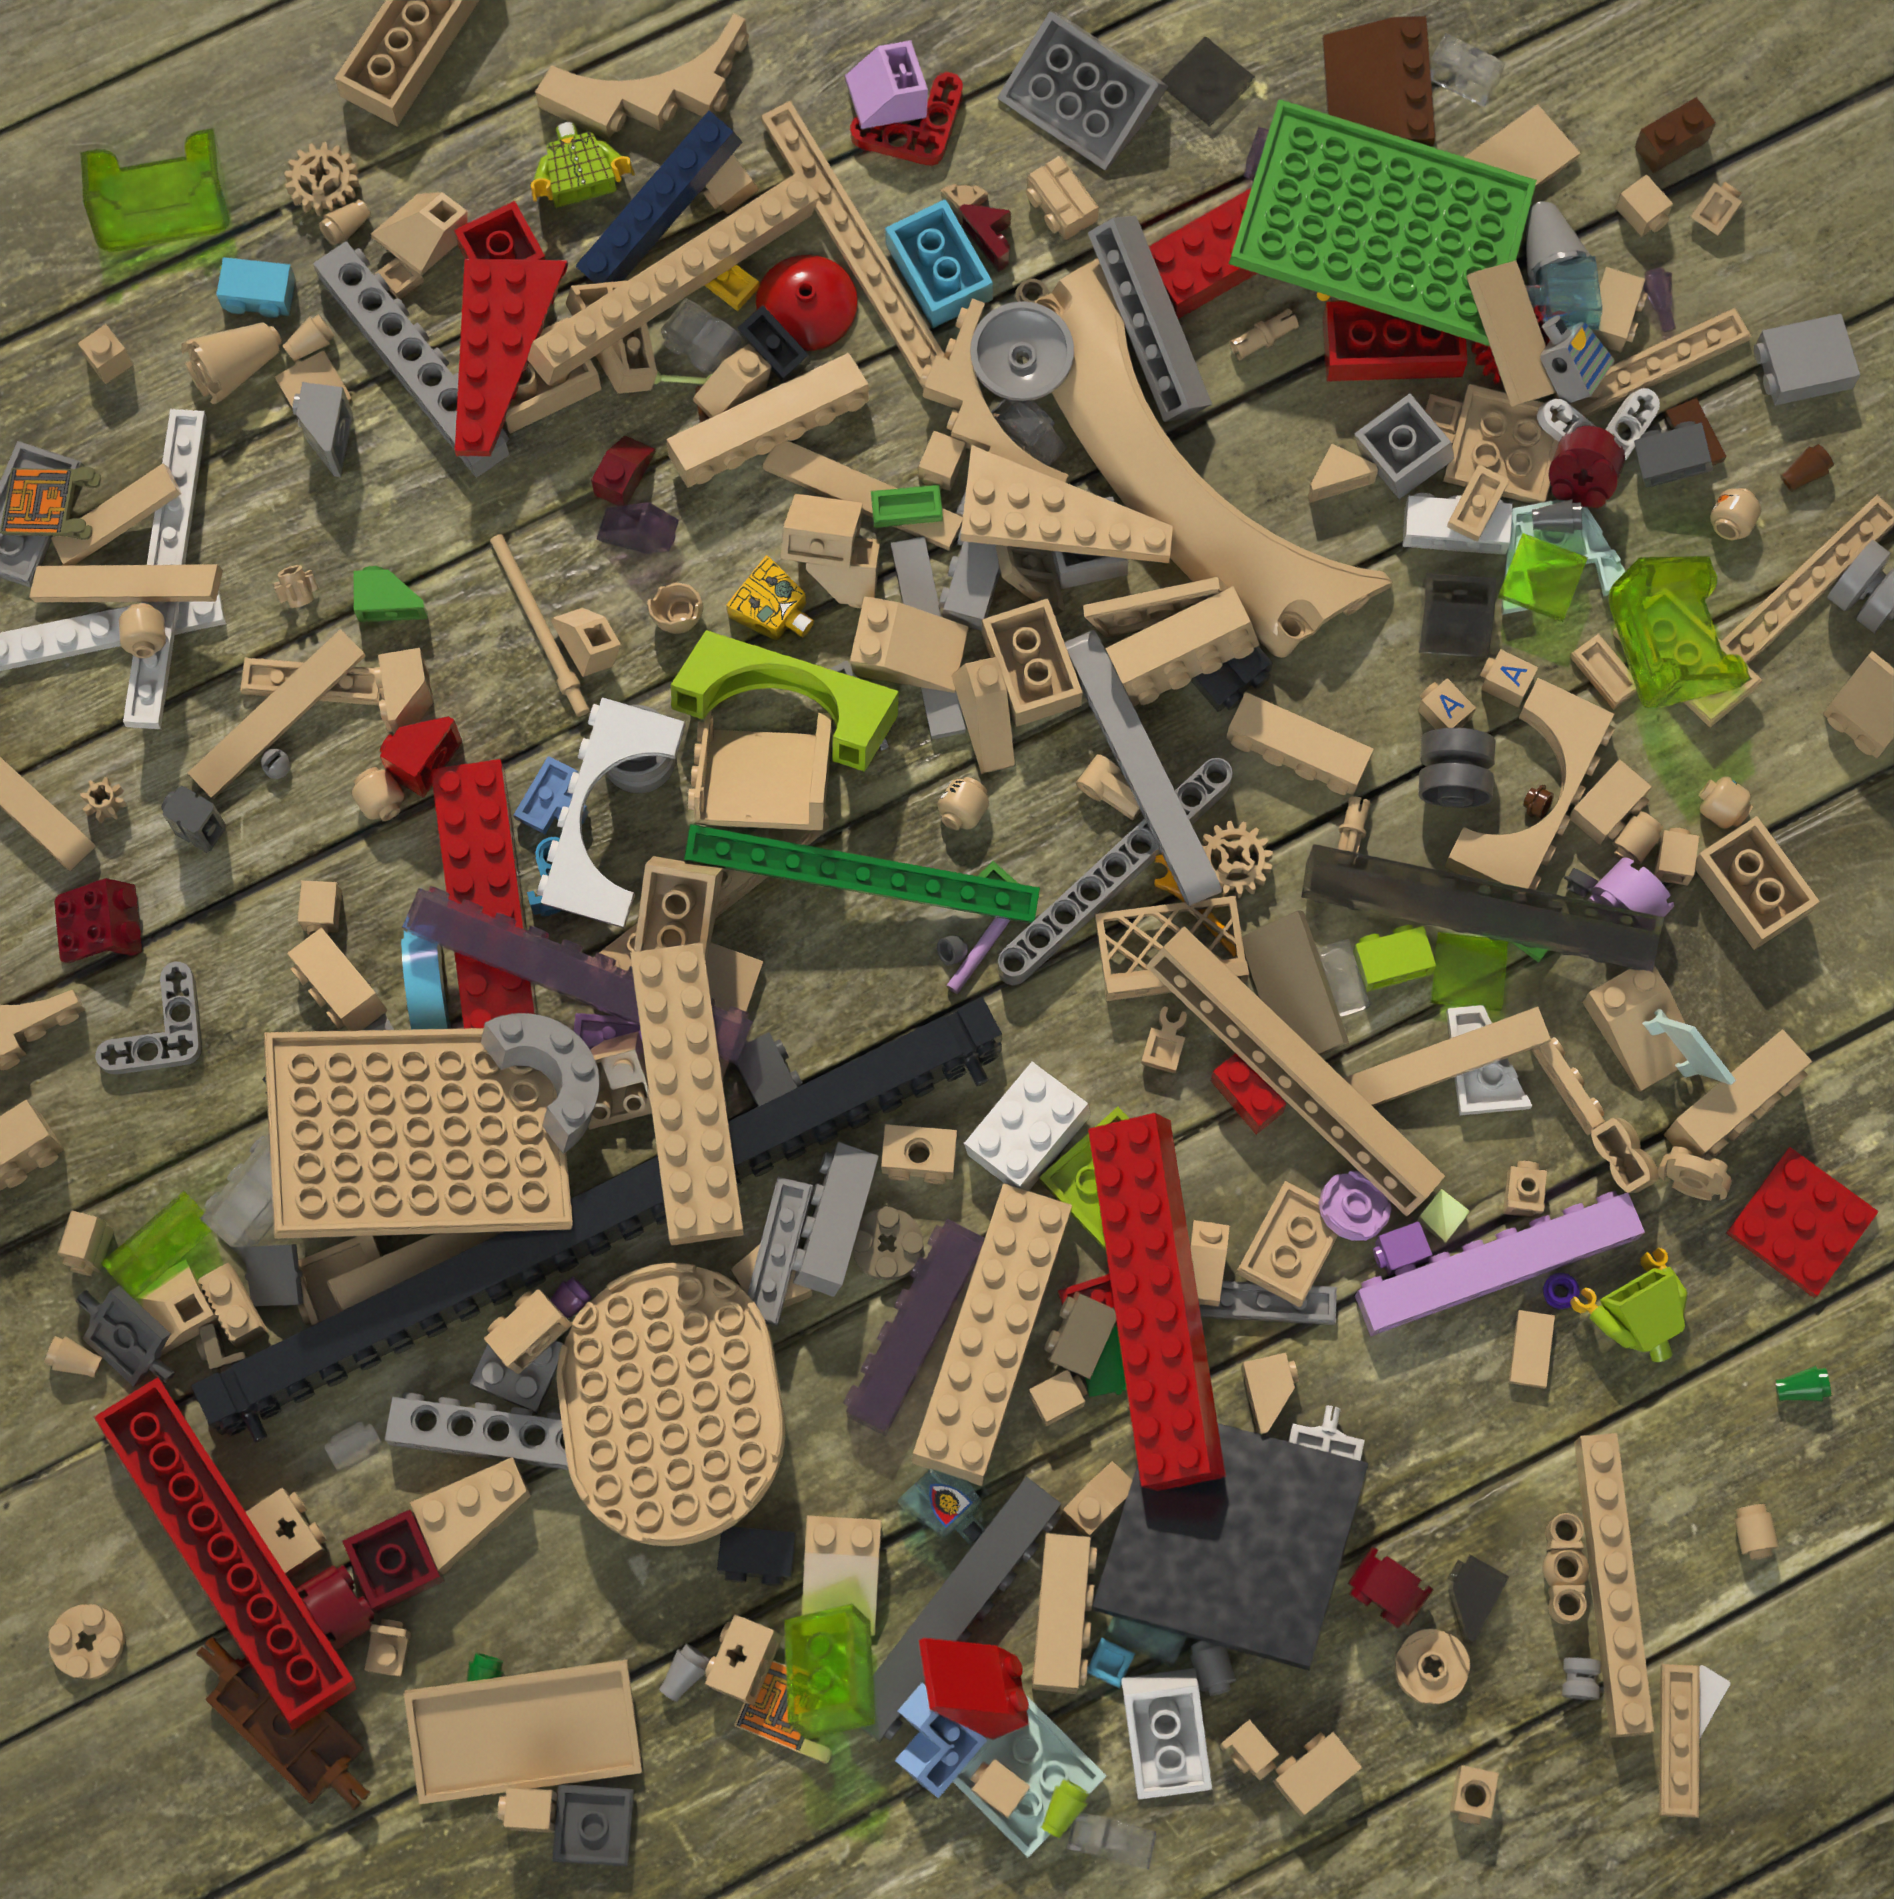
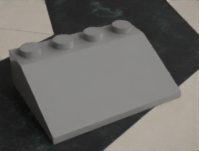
M1049 11L997 99L1107 171L1149 118L1168 85L1061 14Z

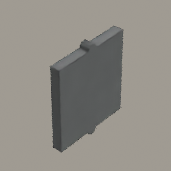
M297 1244L244 1247L247 1268L245 1279L248 1280L250 1299L254 1306L304 1304L300 1278L303 1276V1273L299 1269Z

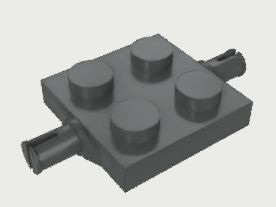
M120 1286L111 1290L102 1304L88 1293L87 1290L77 1297L76 1303L81 1305L91 1317L89 1328L82 1339L133 1387L144 1380L149 1370L163 1384L168 1383L174 1377L175 1372L160 1360L161 1351L171 1333Z

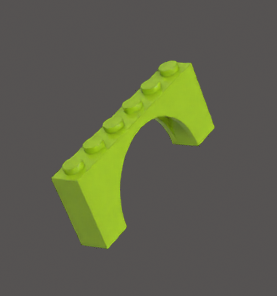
M707 630L671 683V709L700 719H704L716 705L725 699L749 690L774 688L790 690L805 695L825 708L835 722L837 728L833 735L832 761L861 771H866L898 716L899 691Z

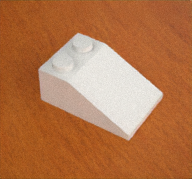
M1195 1668L1121 1678L1138 1800L1212 1790Z

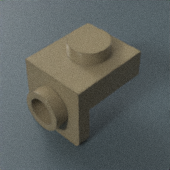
M213 1323L199 1327L201 1338L196 1340L198 1352L202 1361L207 1359L209 1368L213 1373H222L232 1368L233 1364L249 1357L245 1352L226 1357L219 1329Z

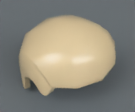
M678 582L666 587L660 586L654 599H648L647 602L649 615L653 622L664 632L672 634L685 633L692 629L703 613V602L700 594L691 585Z

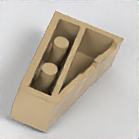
M511 1457L414 1500L410 1504L436 1567L444 1575L452 1568V1565L478 1545L482 1538L492 1529L498 1527L528 1500L531 1495L517 1462Z

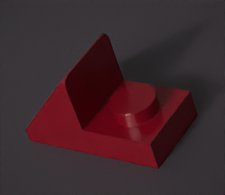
M967 204L958 208V222L997 272H1000L1009 265V251L1011 248L1006 238L1000 232L1010 226L1011 212L1006 209Z

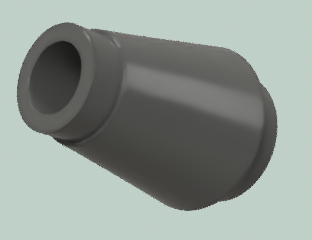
M1572 499L1540 507L1539 509H1532L1533 530L1574 534V530H1583L1581 502L1572 503Z

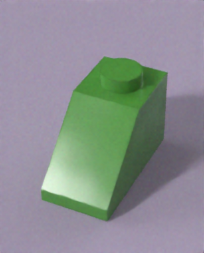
M368 566L363 568L362 571H353L354 612L359 622L428 619V612L424 601L390 570H384L378 566Z

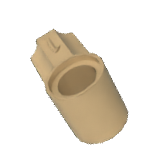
M1097 754L1077 780L1076 785L1090 798L1096 801H1105L1133 821L1140 814L1141 810L1124 775L1121 774V770L1115 763L1105 756Z

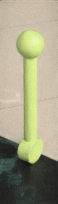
M657 371L653 384H658L661 381L705 384L712 374L704 378L662 375Z

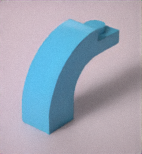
M439 925L417 926L412 929H405L404 939H401L411 1030L451 1029L443 983Z

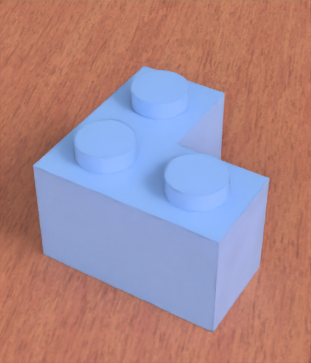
M921 1683L898 1710L919 1732L895 1761L918 1783L939 1798L987 1740L981 1734L930 1710L926 1685Z

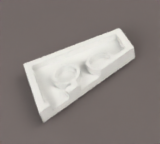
M1483 1005L1448 1008L1446 1011L1449 1038L1492 1023ZM1507 1058L1455 1077L1459 1116L1531 1109L1532 1104L1517 1079L1518 1075L1513 1065H1510Z

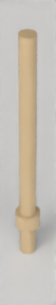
M496 535L491 538L490 542L558 677L556 683L562 695H567L577 717L584 716L589 712V708L579 690L581 684L576 674L570 672L503 535Z

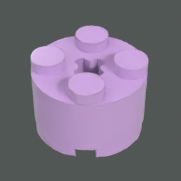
M1622 858L1592 888V896L1588 899V902L1596 911L1601 914L1605 913L1614 921L1612 927L1621 937L1628 939L1633 935L1638 938H1644L1674 907V902L1667 903L1666 900L1671 895L1656 876L1645 867H1642L1639 871L1631 867L1630 865L1634 861L1629 858Z

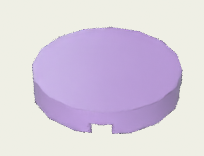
M1349 1171L1348 1174L1340 1175L1339 1173L1333 1176L1321 1191L1319 1199L1320 1214L1326 1225L1338 1236L1352 1241H1366L1377 1236L1389 1221L1391 1213L1390 1201L1388 1203L1387 1197L1359 1171Z

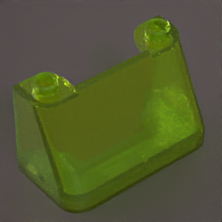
M214 128L196 131L187 136L184 142L186 156L120 168L116 155L109 150L95 149L80 152L83 203L98 247L107 252H119L218 234L228 228L230 224L229 207L218 141Z
M1710 556L1639 557L1610 588L1609 606L1639 699L1646 708H1662L1736 690L1750 679L1747 664L1740 655L1729 654L1724 657L1705 601L1717 585V574L1714 571Z

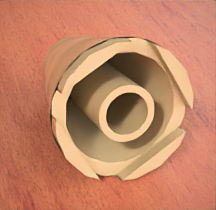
M262 322L188 339L182 343L181 351L182 354L187 351L189 353L190 361L186 362L185 365L193 382L204 397L209 394L213 397L210 403L216 404L225 399L279 353L278 345L281 344V338L273 326L268 327Z

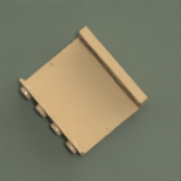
M712 710L706 715L704 722H698L697 742L702 743H695L694 764L698 766H692L691 787H695V789H689L688 810H694L695 825L823 831L832 746V717L829 713H818L816 734L714 730Z

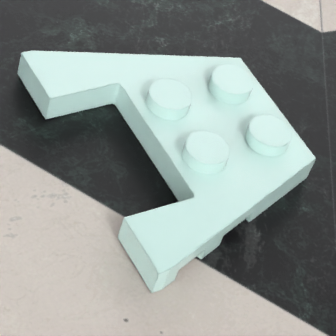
M1554 500L1512 509L1511 539L1506 556L1501 605L1502 615L1533 609L1534 600L1527 576L1529 574L1595 563L1603 596L1633 591L1636 584L1631 574L1628 575L1621 565V559L1616 551L1610 548L1602 535V529L1587 507L1581 506L1583 530H1574V534L1533 530L1532 509H1539L1540 507L1565 500Z

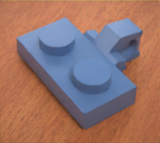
M548 756L513 815L514 818L546 834L553 820H559L563 806L569 808L573 794L568 793L569 783L573 772H579ZM586 805L583 810L582 824L590 813Z

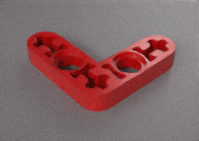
M952 72L941 73L935 78L927 101V117L922 118L920 127L900 122L870 127L871 133H867L866 137L860 136V131H863L864 128L861 129L858 117L854 118L850 126V137L853 144L864 150L922 165L932 166L938 164L945 155L962 100L963 83L961 78ZM947 84L953 85V90L949 92L947 103L942 102L943 89L947 87ZM936 112H942L947 115L948 121L941 126L934 125L930 122V116ZM880 130H884L882 137L883 142H878ZM900 133L907 138V141L903 146L894 147L888 142L889 137L892 134ZM912 138L917 139V144H915V150H911L913 143ZM929 143L935 144V149H932L930 154L925 153V147H928Z

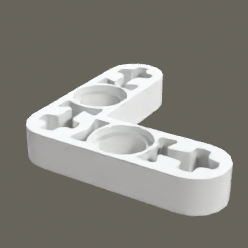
M1643 388L1631 393L1605 429L1615 436L1614 441L1620 448L1622 445L1625 451V460L1635 447L1634 440L1641 438L1640 436L1644 434L1660 408L1658 396L1650 389ZM1553 399L1544 403L1537 412V420L1541 428L1558 442L1566 433L1568 435L1578 427L1595 426L1562 399ZM1644 399L1646 401L1644 404L1646 410L1638 413L1636 417L1631 416L1640 407L1638 400ZM1554 409L1558 411L1556 417L1559 420L1556 422L1551 420L1553 414L1550 411ZM1572 421V424L1567 427L1565 423ZM1619 423H1625L1630 427L1631 437L1628 441L1619 437L1617 432Z

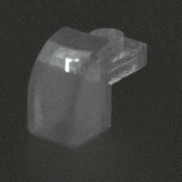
M1005 398L991 411L994 419L1003 431L1015 443L1019 444L1026 453L1043 464L1050 466L1067 449L1065 443L1053 429L1054 421L1032 400L1014 401Z

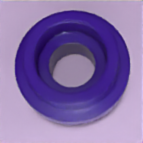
M1553 1274L1544 1283V1299L1553 1308H1570L1571 1299L1573 1297L1579 1298V1285L1569 1274ZM1563 1286L1567 1291V1296L1564 1298L1558 1297L1554 1292L1555 1287Z

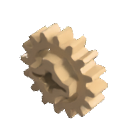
M323 142L321 149L316 150L313 144H309L310 152L306 154L299 149L297 151L299 160L289 159L288 163L291 170L284 172L288 182L285 186L288 194H292L291 197L295 205L302 203V208L306 213L313 207L317 216H321L323 209L328 208L329 212H333L336 205L340 207L346 206V197L351 199L356 197L353 188L359 187V180L356 176L359 173L356 164L352 163L349 153L342 155L341 148L338 145L331 151L328 148L327 142ZM331 163H333V164H335V165H337V166H339V167H333V166L331 165ZM305 191H311L313 194L310 195Z
M1228 821L1226 830L1223 831L1218 825H1215L1213 828L1214 837L1205 834L1202 839L1206 845L1202 847L1210 863L1211 853L1219 862L1215 873L1223 889V897H1227L1229 891H1235V895L1239 899L1242 896L1243 889H1247L1251 895L1254 894L1256 890L1255 882L1263 886L1267 878L1262 873L1268 874L1272 869V865L1266 861L1272 859L1273 851L1264 850L1268 845V839H1257L1258 828L1253 829L1251 832L1246 831V822H1242L1239 829H1235L1232 821ZM1229 839H1238L1239 841H1231V842H1228V841H1226V840H1229ZM1252 848L1254 849L1257 855V866L1255 865V861H1253L1250 858V851ZM1236 855L1241 858L1240 862L1235 861L1233 864L1228 862L1229 858L1233 859ZM1231 878H1242V880H1229Z

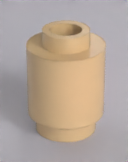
M1642 811L1637 817L1632 816L1612 843L1616 848L1615 856L1620 860L1622 858H1629L1635 863L1641 864L1661 838L1659 833L1662 831L1663 826L1652 816Z
M1757 1504L1736 1509L1738 1518L1734 1519L1742 1554H1750L1751 1560L1772 1557V1549H1776L1779 1546L1771 1512H1767L1766 1505Z

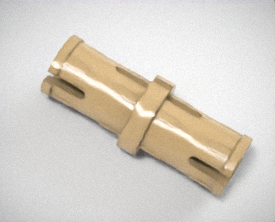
M1286 309L1265 323L1259 321L1254 325V329L1229 342L1232 352L1234 354L1238 352L1239 354L1236 355V358L1243 360L1244 357L1264 346L1266 348L1274 345V340L1299 327L1296 316L1292 315L1290 317L1292 311Z

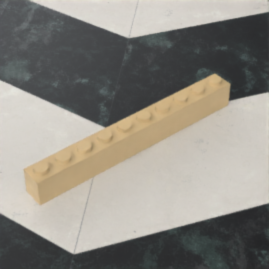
M798 171L534 340L527 360L548 386L812 216L819 196Z
M1183 927L1146 965L1168 989L1406 1217L1431 1194L1445 1177L1441 1171L1187 928Z

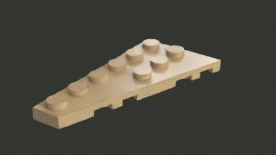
M971 445L960 541L1169 563L1172 525Z

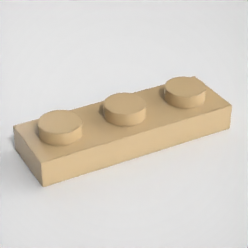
M1553 1037L1551 1042L1535 1047L1531 1051L1588 1136L1593 1129L1605 1122L1603 1119V1108L1594 1097L1589 1098L1583 1088L1585 1083L1581 1074L1574 1067L1570 1069L1563 1058L1565 1052L1562 1045Z

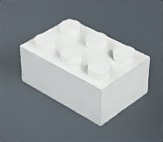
M1031 1062L964 1142L967 1155L1003 1183L1029 1191L1091 1116L1089 1106L1086 1101L1034 1062Z

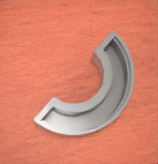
M517 1013L500 1016L486 1022L481 1044L501 1070L511 1066H529L541 1071L552 1081L557 1092V1099L547 1107L542 1126L561 1152L565 1153L584 1135L591 1121L597 1101L599 1073L592 1052L573 1030L549 1017Z

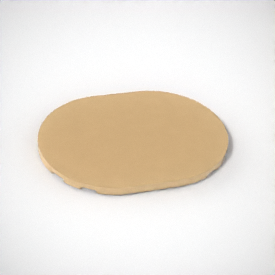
M687 1263L649 1265L633 1270L611 1281L606 1285V1289L600 1292L591 1302H587L578 1312L571 1323L573 1326L566 1338L565 1344L560 1349L557 1364V1391L569 1473L580 1498L589 1510L608 1528L633 1541L657 1546H680L706 1540L722 1533L744 1518L758 1504L773 1482L781 1462L785 1443V1419L771 1335L765 1319L752 1299L738 1284L718 1272L715 1273Z

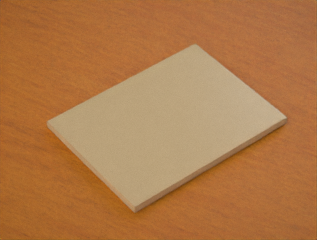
M484 1028L264 1032L274 1239L571 1229L573 1222L566 1152H561L542 1126L547 1107L557 1099V1092L552 1081L541 1071L529 1066H511L501 1070L481 1044Z

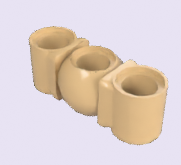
M1562 1513L1549 1522L1545 1531L1546 1540L1548 1541L1546 1552L1548 1553L1543 1560L1542 1570L1544 1578L1551 1586L1548 1588L1550 1596L1548 1610L1553 1620L1560 1624L1573 1623L1583 1616L1587 1606L1584 1596L1586 1590L1584 1583L1588 1579L1590 1568L1587 1558L1581 1551L1584 1549L1582 1542L1584 1528L1580 1519L1571 1513ZM1563 1522L1570 1525L1573 1530V1538L1571 1540L1565 1541L1557 1536L1555 1530L1557 1523ZM1565 1559L1573 1564L1575 1572L1572 1578H1565L1560 1575L1557 1569L1559 1560ZM1566 1596L1573 1599L1576 1604L1574 1615H1565L1561 1612L1558 1605L1561 1597Z

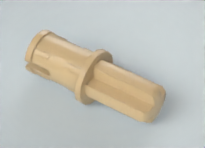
M1354 796L1349 798L1344 824L1340 825L1338 830L1341 836L1335 861L1344 867L1355 865L1361 839L1366 836L1364 826L1371 803L1364 799L1363 804H1360L1361 797Z

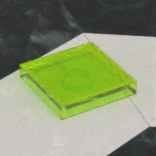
M1522 533L1497 598L1563 622L1588 557Z
M1438 932L1434 956L1436 967L1433 972L1430 1003L1459 1007L1483 1005L1485 1010L1501 1011L1503 1008L1509 940Z

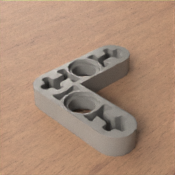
M174 961L167 964L161 972L160 983L165 1032L104 1041L98 1046L95 1058L98 1065L109 1074H123L182 1066L194 1063L199 1058L202 1045L196 982L193 972L186 964ZM180 971L186 977V979L181 980L180 986L181 992L184 995L189 994L188 997L177 996L176 986L173 982L169 981V979L175 978V972ZM185 1004L189 1006L191 1011L188 1019L183 1022H176L172 1019V1010L177 1005ZM184 1039L190 1045H193V1047L187 1049V1055L183 1056L179 1050H169L170 1058H166L163 1042L167 1041V1045L170 1048L181 1046V1040ZM148 1043L157 1045L158 1054L153 1060L143 1061L140 1059L139 1051L143 1045ZM132 1046L131 1054L134 1063H130V1059L127 1056L116 1058V1064L111 1065L108 1060L104 1059L110 1056V1050L115 1049L121 1055L130 1054L127 1047Z

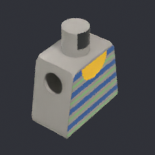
M1555 316L1542 326L1550 342L1540 354V358L1559 399L1569 404L1591 396L1614 363V359L1586 323L1580 322L1567 327L1561 316Z

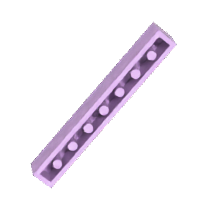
M1612 1191L1596 1198L1597 1204L1584 1208L1583 1203H1579L1562 1211L1564 1216L1551 1220L1550 1216L1546 1215L1529 1222L1530 1228L1517 1232L1516 1227L1509 1228L1496 1234L1497 1240L1484 1244L1482 1239L1464 1245L1462 1247L1463 1252L1450 1256L1449 1252H1443L1429 1258L1430 1264L1416 1269L1415 1264H1410L1394 1271L1396 1276L1383 1281L1381 1276H1377L1362 1282V1289L1357 1291L1355 1298L1370 1336L1640 1239L1645 1232L1629 1193L1618 1196L1616 1191Z

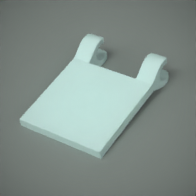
M1657 1009L1654 1012L1656 1017L1653 1020L1642 1023L1651 1035L1666 1032L1687 1059L1686 1062L1681 1064L1678 1062L1675 1065L1684 1077L1699 1074L1730 1085L1736 1081L1694 1026L1668 1019L1661 1009Z

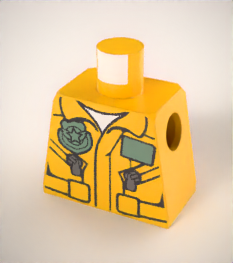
M767 555L726 605L729 618L773 640L780 639L788 628L799 636L804 637L814 624L813 619L801 612L806 605V594Z

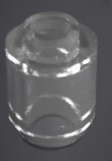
M359 1421L330 1437L331 1442L325 1444L324 1448L333 1465L339 1471L344 1467L350 1469L377 1454L379 1451L376 1445L382 1441L372 1423L365 1426L362 1421Z

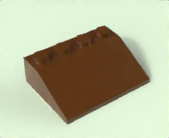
M1426 16L1391 17L1323 35L1327 114L1433 147L1435 127Z

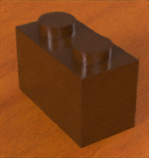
M1695 97L1642 128L1635 149L1651 171L1655 173L1708 142L1716 122L1700 100Z

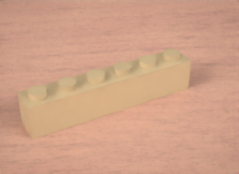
M847 353L668 438V456L687 488L695 484L706 483L714 475L726 469H735L751 457L767 454L776 445L786 440H796L806 431L818 425L825 426L839 415L860 409L865 403L869 402V384L851 355Z

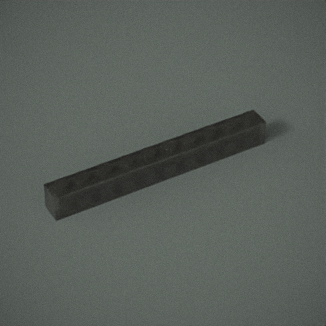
M1313 844L1306 862L1301 898L1311 899L1317 903L1344 906L1354 911L1362 910L1377 913L1387 918L1410 920L1425 926L1443 927L1458 933L1476 934L1491 940L1509 941L1522 944L1528 948L1537 947L1556 951L1562 955H1575L1589 958L1599 963L1608 962L1627 966L1633 970L1653 972L1665 918Z

